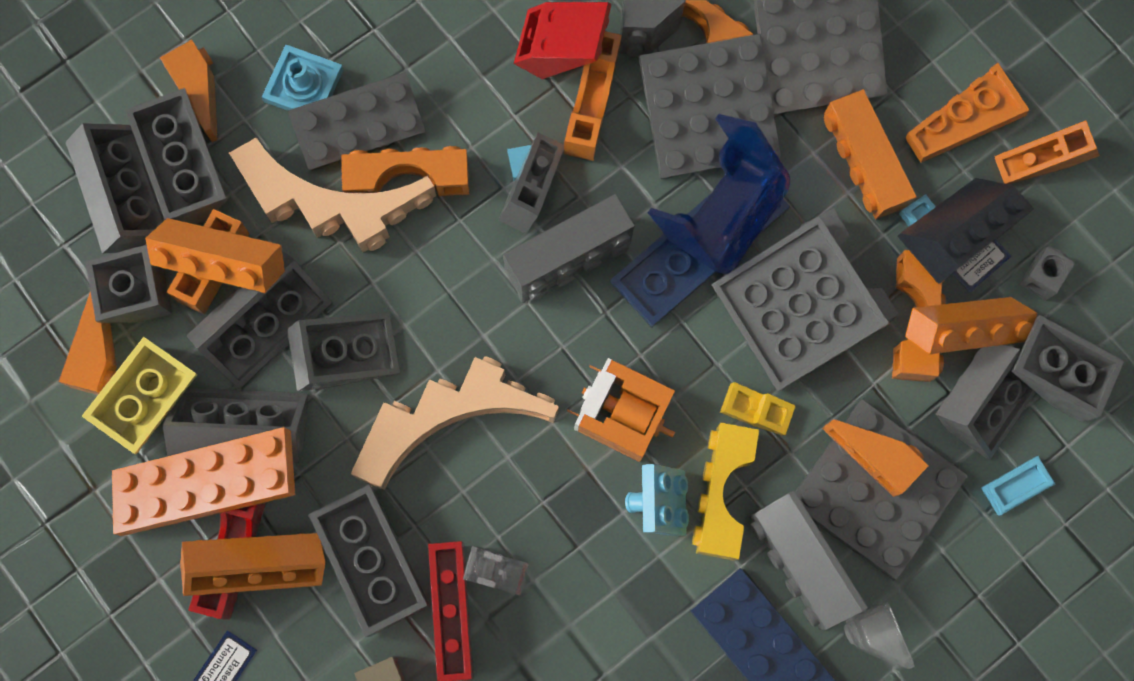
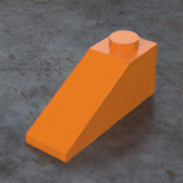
M190 40L161 56L160 59L178 89H186L196 118L213 143L218 140L215 78L209 68L213 61L204 47L198 50L193 40Z
M1085 120L994 157L1004 184H1012L1075 166L1096 158L1100 154Z
M90 292L59 382L70 388L98 395L116 373L117 365L111 324L96 322Z
M835 419L822 428L893 497L903 494L929 466L923 461L924 456L916 447L906 445L902 441Z

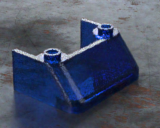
M718 114L715 119L728 137L727 142L719 153L720 166L725 172L723 178L693 219L684 213L672 215L654 208H650L648 214L670 242L710 269L722 274H728L735 269L787 194L790 187V175L756 122Z

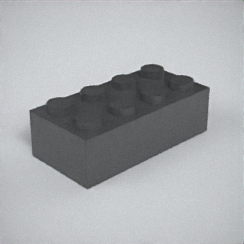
M614 194L504 253V271L522 303L529 299L531 302L537 301L548 293L547 289L558 285V287L565 286L575 279V274L583 270L590 272L602 264L601 260L612 255L615 258L625 253L631 244L635 226L618 197Z
M370 484L308 514L365 637H371L430 607L377 493Z

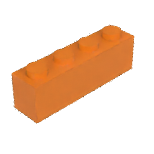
M864 89L830 102L824 113V123L828 131L833 132L837 140V150L843 159L846 158L848 162L850 177L853 183L859 185L863 193V203L869 213L872 212L875 220L909 206L917 196Z
M170 218L164 220L145 238L151 265L266 293L285 272L282 246L276 243Z
M1012 297L912 308L905 337L929 354L1026 342L1038 313Z
M317 533L182 542L180 566L183 596L321 586L325 559Z

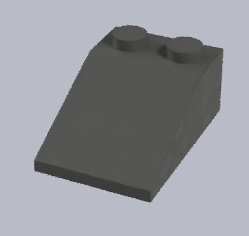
M390 312L298 320L287 329L297 391L331 388L400 374Z
M1039 315L1036 317L1012 372L1051 406L1083 422L1101 417L1124 361Z

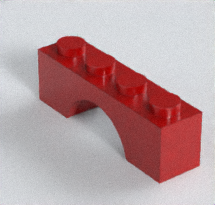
M266 502L220 513L221 520L218 539L256 537ZM239 592L193 595L188 611L217 619L230 620Z

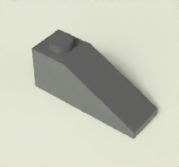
M537 132L498 221L525 234L528 232L541 211L564 150L563 144Z

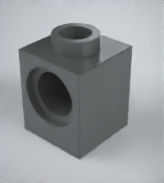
M1047 246L1035 256L1019 285L1046 301L1058 293L1075 262L1068 259L1067 255L1061 250ZM1043 266L1048 267L1052 271L1053 277L1045 273Z

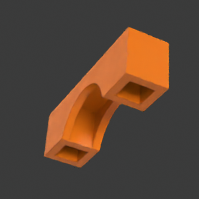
M706 0L685 1L682 17L694 21L702 29L706 43L753 35L744 23L734 21L725 14V11L720 6L711 4Z
M605 31L602 41V52L598 61L583 66L575 106L571 112L564 141V155L594 161L620 51L622 37L620 34Z
M447 146L442 150L432 151L428 148L419 147L412 149L410 152L384 149L381 153H368L363 150H355L350 152V154L341 155L342 191L345 193L381 192L384 185L391 179L404 174H413L423 178L428 176L439 196L469 195L467 150L457 146Z
M904 250L897 258L896 288L906 293L914 301L916 307L946 304L945 294H941L942 282L938 284L910 250ZM909 339L900 342L893 348L892 379L931 382L939 377V374L943 371L944 357L940 353L929 354Z

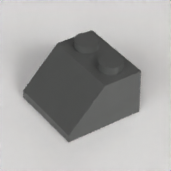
M623 0L620 19V35L622 37L619 54L639 57L640 55L652 53L679 29L686 0Z
M147 245L85 261L96 322H144L172 314L164 268L151 265Z

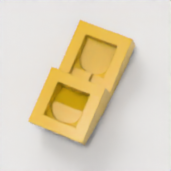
M733 382L730 383L720 413L776 434L786 435L795 405L771 394H761Z

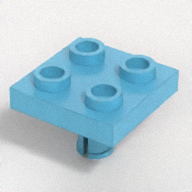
M285 45L262 95V99L270 105L284 110H291L331 97L344 70L343 66L320 56Z
M656 464L642 465L643 492H629L626 495L625 505L629 513L643 512V532L687 536L686 527L689 523V515L686 510V493L688 491V481L685 477V471Z

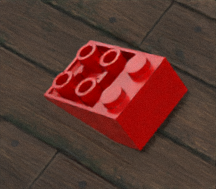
M545 2L528 9L514 64L540 79H544L598 61L602 52L605 29L609 24V13L612 4L609 2Z

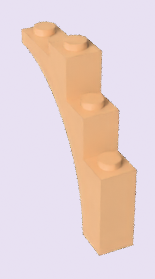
M257 138L229 152L271 223L288 219L299 208L317 238L322 235L329 236L335 233L340 228L339 225L345 223L362 252L368 249L374 251L383 246L386 239L389 238L386 225H395L401 222L408 212L415 208L423 209L432 203L433 198L436 197L434 185L428 176L404 187L378 193H345L325 189L304 181L287 171L270 156Z
M475 357L459 392L455 391L456 385L446 380L439 379L438 383L429 380L414 415L410 414L412 409L404 404L394 401L391 406L383 402L351 475L385 490L392 475L411 451L426 438L444 427L470 417L496 413L522 414L554 423L559 406L554 404L555 400L545 394L537 393V396H533L524 392L526 388L519 383L508 380L507 384L502 383L505 377V370L500 368V362L489 357H484L483 360Z

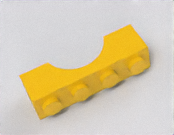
M720 423L716 431L711 430L708 449L713 450L711 462L706 461L703 472V481H708L706 494H700L697 509L698 513H702L701 525H695L692 545L697 546L696 554L732 561L739 559L744 526L738 523L727 511L723 500V488L726 479L732 471L749 466L754 462L759 435L758 429Z

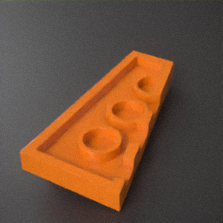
M996 63L984 76L977 78L961 94H957L949 100L947 105L939 111H935L908 132L905 139L920 163L1025 117L1029 112V108L999 63Z

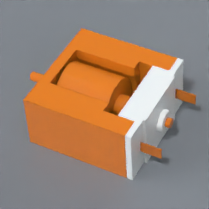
M609 358L602 371L589 365L590 368L599 373L593 385H589L588 388L584 387L582 391L585 401L581 407L580 415L567 409L568 412L578 416L574 430L638 462L643 458L653 436L657 437L659 432H662L673 438L675 432L663 426L665 420L662 417L675 390ZM613 384L621 386L620 399L609 394ZM601 408L612 413L610 418L606 417L604 423L596 420Z

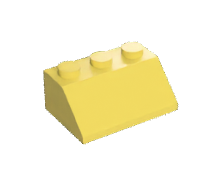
M143 337L82 417L136 455L196 378L197 374Z

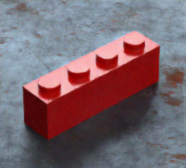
M457 541L428 544L437 681L473 679L464 543Z

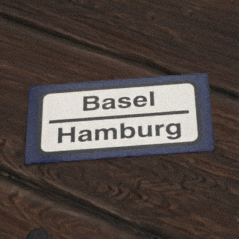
M995 240L955 271L953 275L971 293L1004 264L1011 255Z
M227 630L193 681H237L257 650Z

